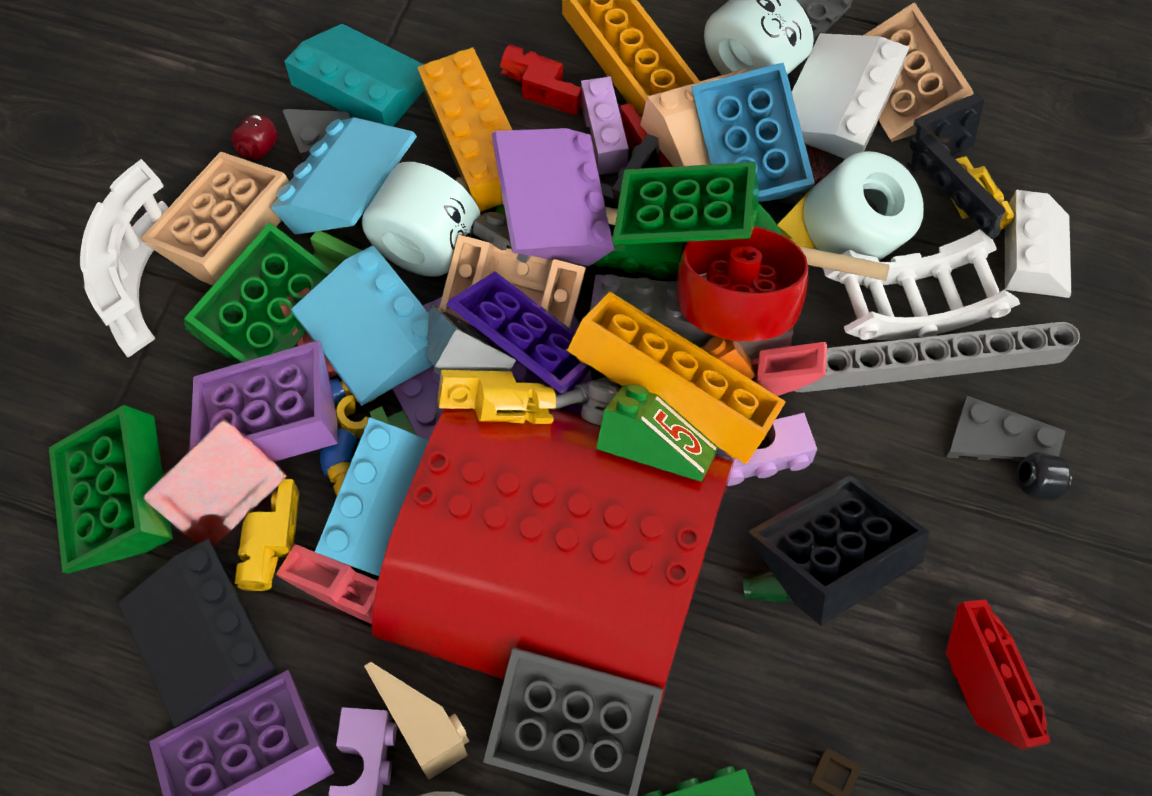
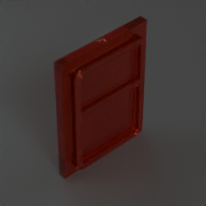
M223 418L142 498L196 544L209 539L215 546L266 498L288 474L245 437V434L241 433L228 420Z

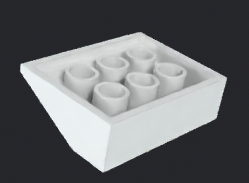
M820 33L792 90L804 143L844 159L856 153L864 152L903 68L909 47L880 36Z

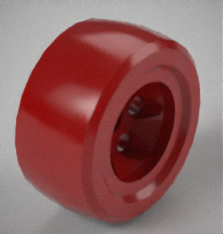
M755 226L749 239L688 241L677 273L678 307L683 316L692 325L722 339L753 342L780 336L795 325L803 308L808 285V262L806 255L799 246L783 235Z

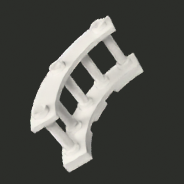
M142 159L128 168L110 186L111 192L103 203L98 202L83 234L80 253V267L84 276L86 294L106 326H110L116 342L127 358L155 339L143 319L139 302L141 276L154 250L144 244L140 238L168 209V206L163 201L157 204L153 194L163 188V185ZM144 205L147 212L131 226L129 222L138 209Z
M980 229L957 241L939 247V253L921 258L920 253L895 256L891 259V262H880L890 264L886 281L823 268L826 277L845 284L857 320L844 326L846 333L860 337L862 340H903L936 336L940 333L972 325L990 317H1003L1010 313L1011 308L1020 304L1018 298L1008 291H999L986 260L988 254L997 250L993 239ZM850 249L841 254L879 262L878 257L859 254ZM971 263L974 264L987 298L964 307L950 273L952 269ZM930 276L938 278L951 311L928 316L915 281ZM898 283L903 286L914 317H894L883 285ZM859 285H865L866 288L870 289L879 314L873 311L869 313Z

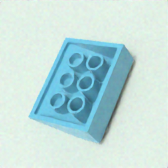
M355 117L345 120H334L326 127L325 131L327 133L322 140L311 147L309 151L311 154L307 160L295 168L293 171L294 177L277 192L276 196L278 198L270 208L295 235L354 226L394 166L399 163L416 139L415 133Z
M374 245L345 259L291 309L292 314L313 342L318 340L321 342L325 358L361 406L433 366L432 362L427 358L429 313Z
M369 418L315 552L379 576L395 522L429 441L403 429Z

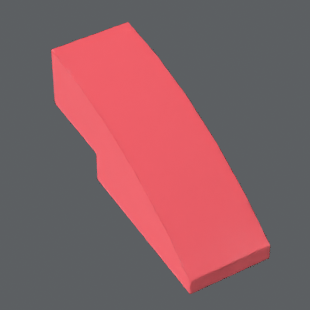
M819 342L761 350L759 358L750 359L756 376L751 380L776 396L807 386L826 374L827 344Z
M294 544L276 575L306 593L372 624L378 581L355 572L347 564Z

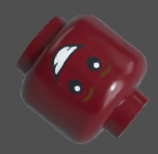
M251 114L245 116L233 130L231 139L236 151L241 156L252 160H260L276 144L278 135L273 122L269 118Z

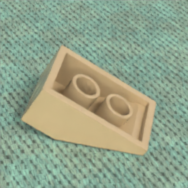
M370 662L364 666L428 780L468 756L464 745L469 742V739L456 714L448 717L442 706L374 663Z

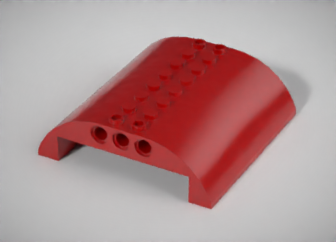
M445 408L424 451L386 549L373 606V637L502 680L505 679L511 651L514 647L663 688L656 716L657 720L665 694L666 682L735 459L716 454L705 477L700 482L596 449L601 426L584 420L580 413L563 408L554 410L548 408L549 414H552L554 418L552 424H532L528 420H525L524 424L485 422L478 420L475 409Z

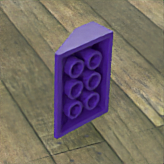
M497 272L491 273L451 298L447 303L449 308L559 393L573 390L576 385L581 383L591 368L590 365L580 362L576 356L567 351L575 332Z

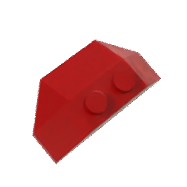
M986 599L966 601L958 604L946 655L951 664L952 673L961 687L967 701V708L973 715L976 725L1021 750L1050 743V737L1046 731L1047 720L1044 705L1013 637L999 617L991 612V606Z

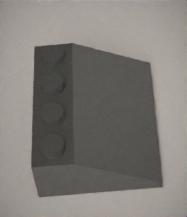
M513 647L483 763L599 796H637L663 688Z

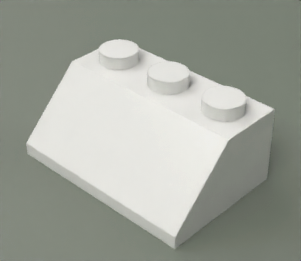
M1016 190L1009 202L1015 217L1005 227V290L1069 298L1071 296L1069 215L1047 193Z

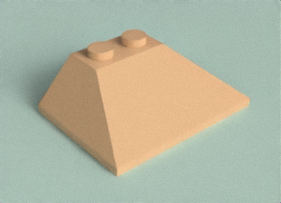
M458 235L440 308L469 323L447 306L448 301L491 273L497 272L570 328L586 267L531 256L527 263H523L517 260L518 254L512 253V249L500 250L493 246L492 243Z

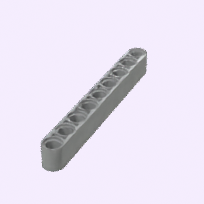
M1055 322L827 348L825 376L795 390V392H811L1060 363L1067 359L1079 343L1080 333L1070 323ZM959 351L966 353L968 356L961 354ZM927 355L933 356L936 360L929 358ZM894 358H898L904 363H899ZM861 362H867L872 367L864 366ZM829 366H836L840 371L832 370Z

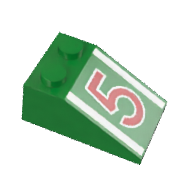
M624 385L604 410L596 449L702 482L717 454L718 447L659 395L650 393L647 388L640 385Z

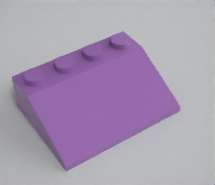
M567 128L495 131L491 134L512 253L590 266L614 250L591 135Z
M319 340L193 377L189 458L209 480L338 444L337 414L323 348Z
M289 670L149 741L163 796H293L334 774L324 746Z

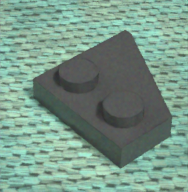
M282 110L302 161L310 156L311 153L309 151L311 147L327 133L325 129L331 122L336 119L345 120L350 118L348 112Z
M484 212L475 221L473 234L489 241L500 250H506L507 245L511 247L507 220L504 215L497 212ZM518 254L517 260L523 263H527L531 256Z

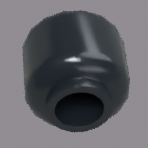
M1034 452L1018 464L1016 480L1025 494L1032 497L1055 500L1059 499L1070 488L1072 474L1065 459L1050 454Z

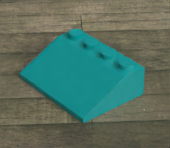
M344 24L335 26L302 41L284 61L291 85L342 112H348L352 117L392 127L424 91L417 67L424 64Z

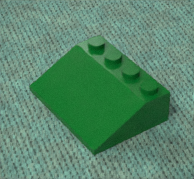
M742 162L624 170L613 244L751 238L758 213L759 199L756 163Z
M269 222L184 318L185 330L209 348L236 364L294 348L306 333L292 314L291 309L307 294L298 295L296 293L306 288L310 291L313 290L332 270ZM287 297H290V298H291L292 300H294V301L290 302V301H289L288 299H286V298H287ZM280 306L287 307L290 315L285 317ZM297 328L298 331H297V333L293 336V332H294L295 329Z
M122 405L49 447L62 573L69 574L147 553L173 539L153 415Z

